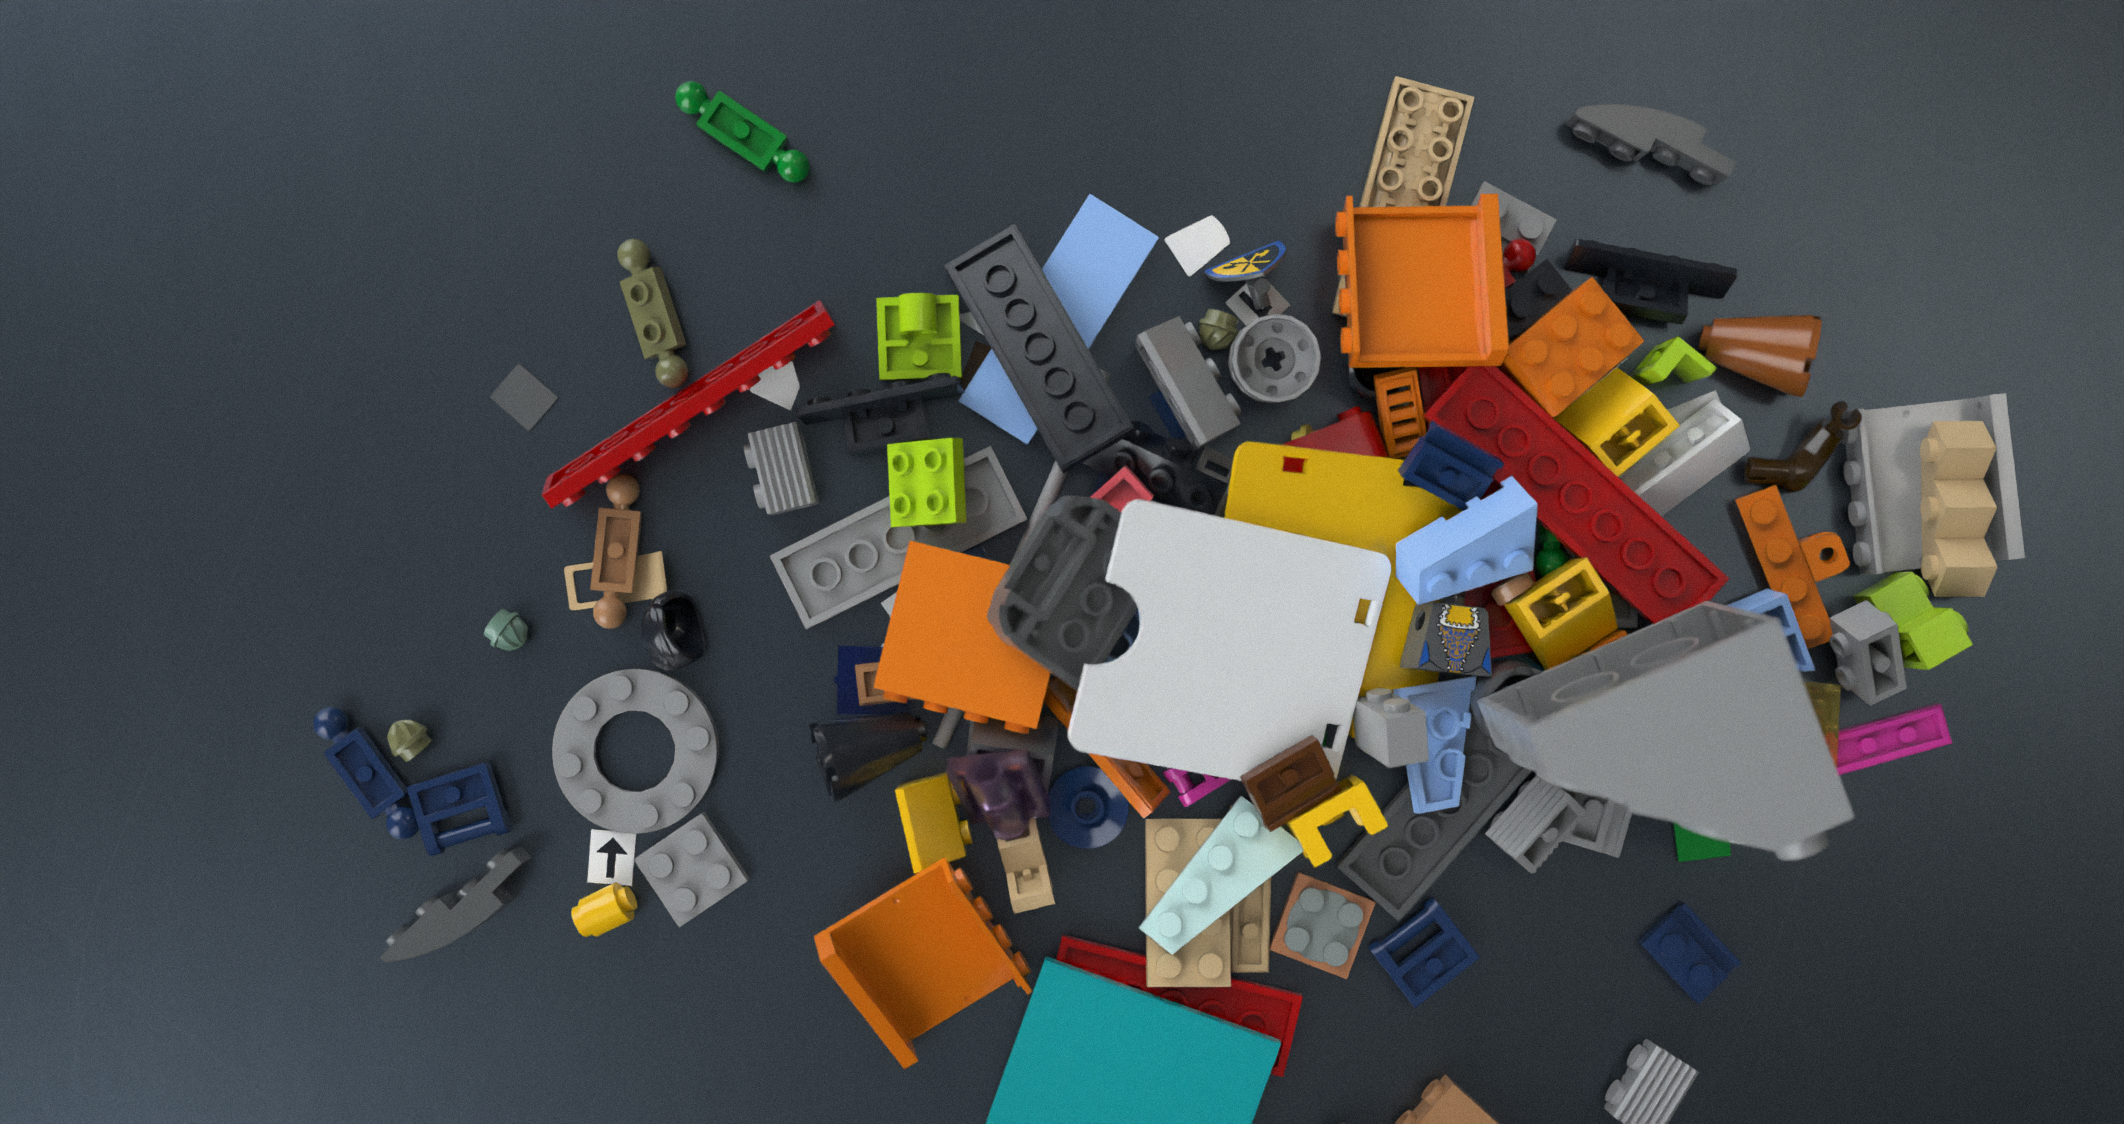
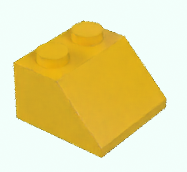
M948 771L901 782L895 789L914 873L921 872L944 857L948 862L965 857L968 851L966 845L973 844L968 820L961 821L957 805L964 803L959 780L951 781Z

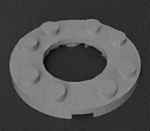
M639 668L625 669L605 674L591 681L580 689L568 702L557 722L552 745L553 766L562 792L571 805L585 818L596 825L615 832L630 834L648 833L676 823L688 815L703 800L712 785L717 759H719V738L709 709L698 694L687 684L671 675ZM627 711H645L659 718L670 730L675 744L674 763L667 777L657 786L644 791H628L611 784L600 771L595 756L596 743L603 726L615 715Z

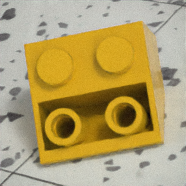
M1618 367L1561 413L1553 417L1554 420L1617 477L1680 426L1654 393Z
M1587 557L1568 560L1559 568L1536 581L1529 589L1504 604L1545 670L1571 660L1618 629L1610 593Z

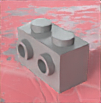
M1866 600L1830 617L1832 629L1830 644L1836 653L1838 664L1835 674L1845 690H1852L1871 706L1907 689L1898 626L1887 612H1881Z

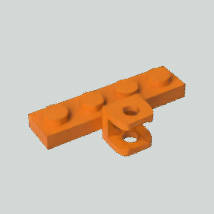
M1771 485L1736 498L1735 502L1771 590L1788 595L1807 649L1829 642L1830 636H1832L1831 623L1815 582L1835 576L1846 570L1850 565L1841 538L1834 532L1825 531L1798 540L1776 485ZM1827 547L1832 548V557L1828 560H1821V550Z

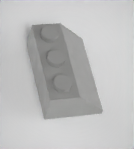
M1180 316L1140 333L1137 336L1135 347L1194 451H1197L1236 429L1241 424L1237 417L1241 416L1242 412L1232 394L1229 393L1225 396L1217 381L1221 380L1222 377L1211 358L1204 360L1197 348L1202 342L1191 322L1184 325Z

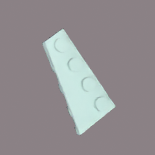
M1240 796L1138 928L1173 955L1302 853L1304 849L1300 842L1282 827L1272 832L1267 830L1255 806L1243 796Z

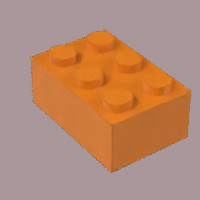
M1591 277L1573 289L1562 300L1509 342V351L1502 365L1496 367L1553 418L1626 358L1644 340L1595 279Z

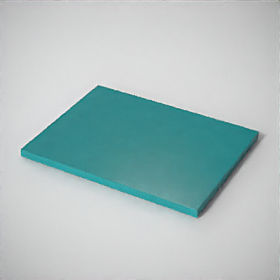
M1045 956L985 1124H1252L1280 1049L1281 1041L1280 1039Z

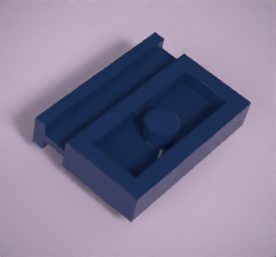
M1432 420L1429 424L1430 429L1424 437L1421 436L1398 469V472L1406 480L1464 511L1468 509L1466 502L1476 496L1481 499L1494 480L1492 476L1498 468L1502 469L1504 463L1494 454Z
M1679 901L1676 904L1677 907L1670 914L1662 917L1637 942L1694 1002L1700 1004L1728 977L1727 974L1734 967L1738 968L1742 963L1686 903Z

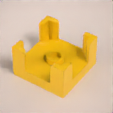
M1353 774L1337 782L1342 791L1286 823L1293 837L1300 842L1304 849L1303 855L1306 859L1309 858L1314 867L1321 865L1332 857L1317 827L1320 825L1326 826L1337 821L1345 815V811L1349 810L1356 824L1359 826L1364 825L1370 835H1374L1389 826L1364 781Z

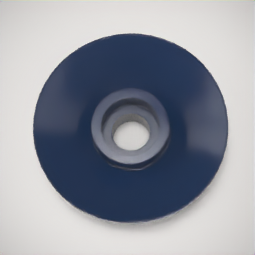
M1095 766L1076 767L1062 774L1052 785L1046 803L1047 818L1054 833L1065 843L1081 849H1094L1113 841L1123 830L1129 812L1128 800L1102 769ZM1089 798L1095 802V809L1091 813H1084L1080 810L1079 804L1083 799Z

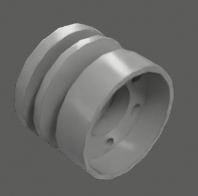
M1271 314L1255 319L1239 331L1237 337L1234 338L1230 345L1227 363L1231 379L1243 394L1255 401L1279 403L1295 399L1310 388L1319 372L1321 354L1317 338L1306 324L1293 316ZM1266 349H1269L1272 354L1279 352L1282 359L1277 362L1278 370L1275 372L1271 366L1264 368L1261 360L1266 358Z

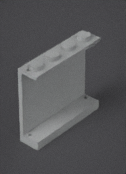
M2006 393L1869 410L1858 409L1862 414L1860 424L1851 430L1841 429L1844 434L1841 442L1845 444L1847 455L1843 472L1846 483L1850 485L1852 499L1848 507V516L1850 523L1855 526L1857 542L1853 546V558L1855 564L1859 565L1860 575L1883 574V572L1921 568L1920 445L1922 440L1927 438L1933 421L1984 422L1996 446V451L1983 480L1997 506L1984 539L1994 560L2025 558ZM1852 411L1843 412L1842 419L1848 418Z

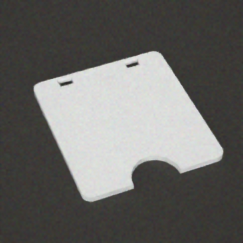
M1135 499L1126 504L1121 514L1105 580L1125 589L1136 602L1140 614L1139 633L1131 648L1121 657L1104 664H1084L1068 729L1070 743L1077 750L1085 753L1242 781L1240 776L1313 735L1319 740L1336 780L1391 573L1389 559L1384 554L1372 550L1147 500ZM1360 598L1370 600L1364 625L1354 622ZM1327 723L1338 725L1332 749L1322 746Z

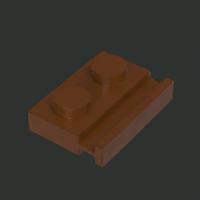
M1313 735L1240 776L1256 811L1263 820L1264 827L1270 832L1342 791L1340 785L1335 780V774L1319 740Z

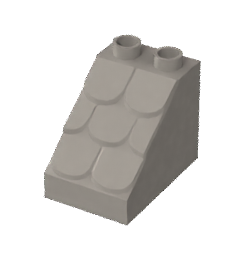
M1705 601L1477 700L1495 747L1507 753L1515 764L1535 771L1542 780L1566 789L1605 797L1624 804L1631 813L1674 821L1680 826L1702 835L1774 851L1776 857L1781 860L1801 859L1820 852L1830 842L1826 830L1855 818L1778 618Z

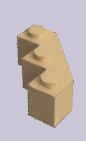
M1933 421L1927 438H1924L1920 445L1921 573L1923 578L1928 580L1935 597H1985L1998 568L1984 539L1997 506L1983 480L1996 451V446L1983 421Z

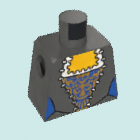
M1466 591L1441 598L1439 603L1416 604L1400 668L1491 677L1492 668L1487 610L1485 608L1464 606Z

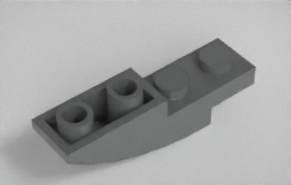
M1622 104L1578 107L1565 122V125L1573 129L1575 136L1587 142L1593 143L1597 141L1609 147V152L1620 160L1628 162L1634 160L1637 162L1651 151L1657 161L1669 166L1678 165L1690 171L1689 176L1692 179L1705 185H1712V183L1717 185L1730 177L1737 163L1700 143L1708 128L1665 111Z
M521 846L511 850L509 853L502 849L486 864L490 871L480 881L473 878L456 896L452 892L439 899L435 895L431 896L416 910L415 913L419 918L409 928L405 924L402 925L386 940L390 947L380 956V959L384 963H390L427 954L450 944L484 924L514 899L503 886L532 857Z

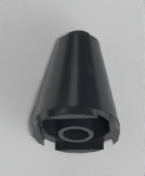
M910 712L817 720L808 723L811 743L817 742L818 744L816 747L817 756H815L828 794L832 796L833 802L846 798L922 752V742L927 741L926 730L921 718L913 719Z

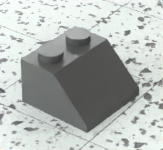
M1040 715V727L1037 729L1030 728L1028 734L1004 729L1005 721L989 717L988 724L975 722L970 745L965 796L1046 808L1059 719Z

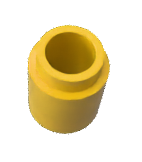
M615 882L580 899L578 905L571 910L572 919L582 936L589 937L593 935L598 937L633 920L634 910L637 909V901L629 887H623L618 882Z

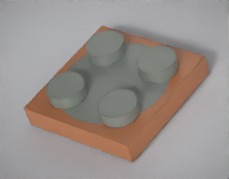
M1297 871L1272 936L1270 950L1347 979L1376 902L1373 899Z

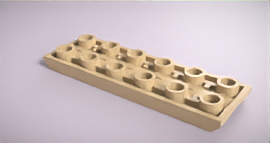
M1395 76L1359 207L1446 206L1474 97ZM1341 275L1332 314L1347 317V314L1339 313V290L1345 288V275Z

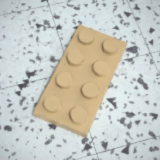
M1145 819L1146 917L1222 819ZM1230 909L1173 955L1146 935V987H1231Z

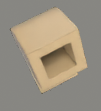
M1032 813L994 823L1014 914L1055 904L1052 890L1053 885L1035 814Z

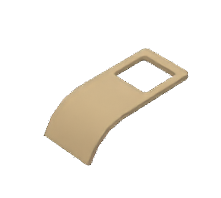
M662 551L638 556L634 594L620 593V600L623 603L654 599L657 595L667 591ZM593 562L566 566L564 568L568 602L571 610L594 608L597 601L578 603L574 580L575 571L592 569Z

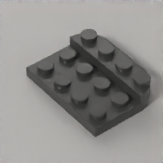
M1066 495L1060 497L1049 506L996 587L991 605L987 611V619L998 637L1005 644L1016 648L1078 692L1084 664H1104L1138 607L1132 596L1125 589L1105 580L1122 513L1109 503L1097 498Z

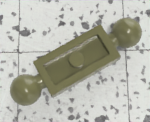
M628 239L618 248L617 257L620 265L626 270L631 271L632 276L619 282L644 358L655 359L659 357L655 368L658 381L666 387L676 388L687 380L689 373L686 362L681 357L676 356L674 350L686 346L681 326L662 268L651 267L647 269L646 266L651 258L649 247L639 239Z

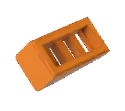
M1406 367L1373 375L1380 436L1388 453V458L1396 459L1408 456L1421 436L1424 437L1427 433L1425 419L1422 417L1424 413L1415 367ZM1403 386L1408 388V390L1388 395L1386 391ZM1409 402V405L1389 409L1390 406ZM1411 418V421L1392 425L1393 422Z

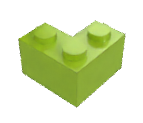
M1913 571L1894 572L1853 597L1857 604L1867 600L1881 612H1887L1894 622L1897 623L1904 668L1930 670L1972 646L1973 643L1967 635L1969 627L1965 619L1958 612L1953 611L1952 608L1933 607L1927 597L1930 594L1927 585L1918 575H1914Z

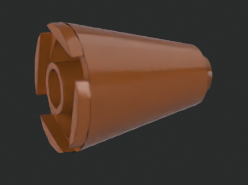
M1814 315L1714 318L1711 326L1703 325L1698 349L1705 350V358L1713 363L1791 396L1803 397L1811 377V373L1808 372L1812 359L1815 360L1818 350L1822 320L1820 319L1821 317Z

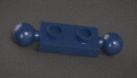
M326 707L320 710L313 720L314 730L321 738L332 740L335 743L323 753L371 819H375L385 812L388 816L386 819L387 831L394 838L404 840L413 837L419 830L414 810L410 807H402L399 801L409 795L407 788L365 730L361 727L348 733L346 731L348 719L342 710L336 707Z

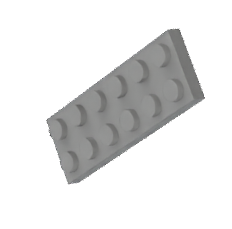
M989 446L964 459L966 523L938 526L891 527L890 496L770 555L805 629H810L898 585L909 541L962 553L1027 521L1028 519L992 447Z

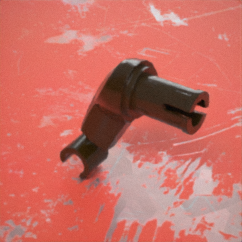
M1844 401L1836 402L1831 408L1832 420L1829 421L1822 418L1785 460L1748 457L1744 472L1745 482L1779 485L1787 493L1803 490L1818 475L1843 439L1844 434L1841 429L1851 430L1856 428L1862 420V414L1858 409H1855L1848 418L1840 419L1848 405Z

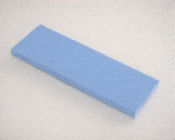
M1091 194L1085 200L1042 268L1043 273L1088 350L1159 239L1158 236ZM991 349L967 386L965 393L960 397L959 402L1024 444L1029 445L1038 429Z

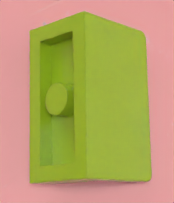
M1677 336L1653 346L1631 373L1630 377L1645 387L1665 380L1673 372L1685 383H1690L1712 375L1717 368Z

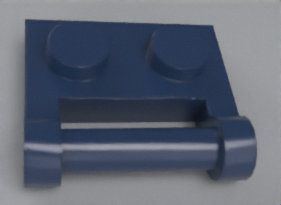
M490 761L407 787L424 847L431 857L444 853L445 848L493 833L500 836L512 831L511 820L504 808ZM486 806L489 818L440 832L437 828L436 821Z
M1433 897L1423 903L1424 909L1383 941L1379 942L1376 940L1368 946V949L1414 1008L1418 1007L1480 958ZM1436 921L1442 930L1399 964H1396L1391 955Z

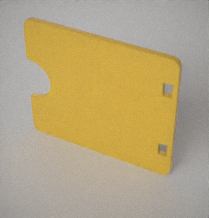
M1253 441L1244 442L1234 453L1224 518L1376 551L1384 554L1391 563V573L1358 697L1367 696L1366 692L1368 690L1376 688L1390 689L1394 693L1393 689L1438 682L1439 672L1400 668L1414 607L1417 603L1396 577V543L1440 517L1447 521L1463 512V510L1421 487L1403 485L1404 478L1398 472V469L1404 462L1402 459ZM1283 456L1305 459L1302 473L1282 471ZM1360 598L1354 622L1364 625L1370 600ZM1352 718L1348 735L1355 738L1354 719Z

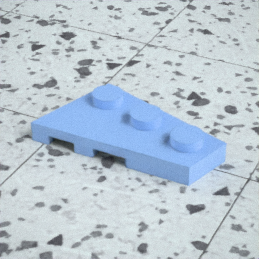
M1477 676L1393 689L1394 694L1408 699L1411 704L1426 711L1429 761L1406 765L1414 813L1420 814L1459 807L1466 758L1463 750L1466 729H1470L1472 713H1469L1471 691L1475 689Z

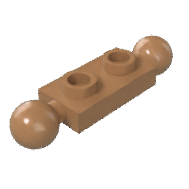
M617 474L608 481L606 493L609 500L613 503V509L599 508L590 590L604 591L603 598L598 600L594 606L593 616L597 624L606 629L619 627L625 621L627 609L623 601L620 600V593L634 594L642 512L629 510L630 505L637 500L640 488L637 480L628 474Z

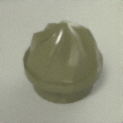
M1208 309L1205 318H1201L1198 323L1200 339L1203 344L1213 351L1228 348L1229 344L1239 333L1236 329L1238 318L1219 310Z
M400 720L393 723L387 735V740L392 750L391 753L395 757L400 755L405 762L414 758L432 741L425 733L427 731L425 725L412 720Z

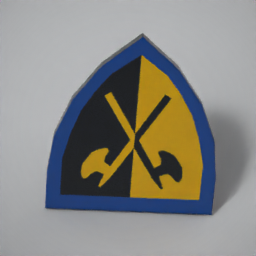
M1278 240L1204 270V274L1214 281L1246 280L1255 309H1261L1271 304L1267 293L1270 290V282L1264 276L1285 259L1287 250L1285 245Z

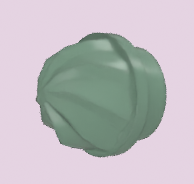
M501 609L488 623L484 636L491 640L490 645L495 649L500 648L511 651L518 649L526 643L528 626L517 612L509 613L505 609Z

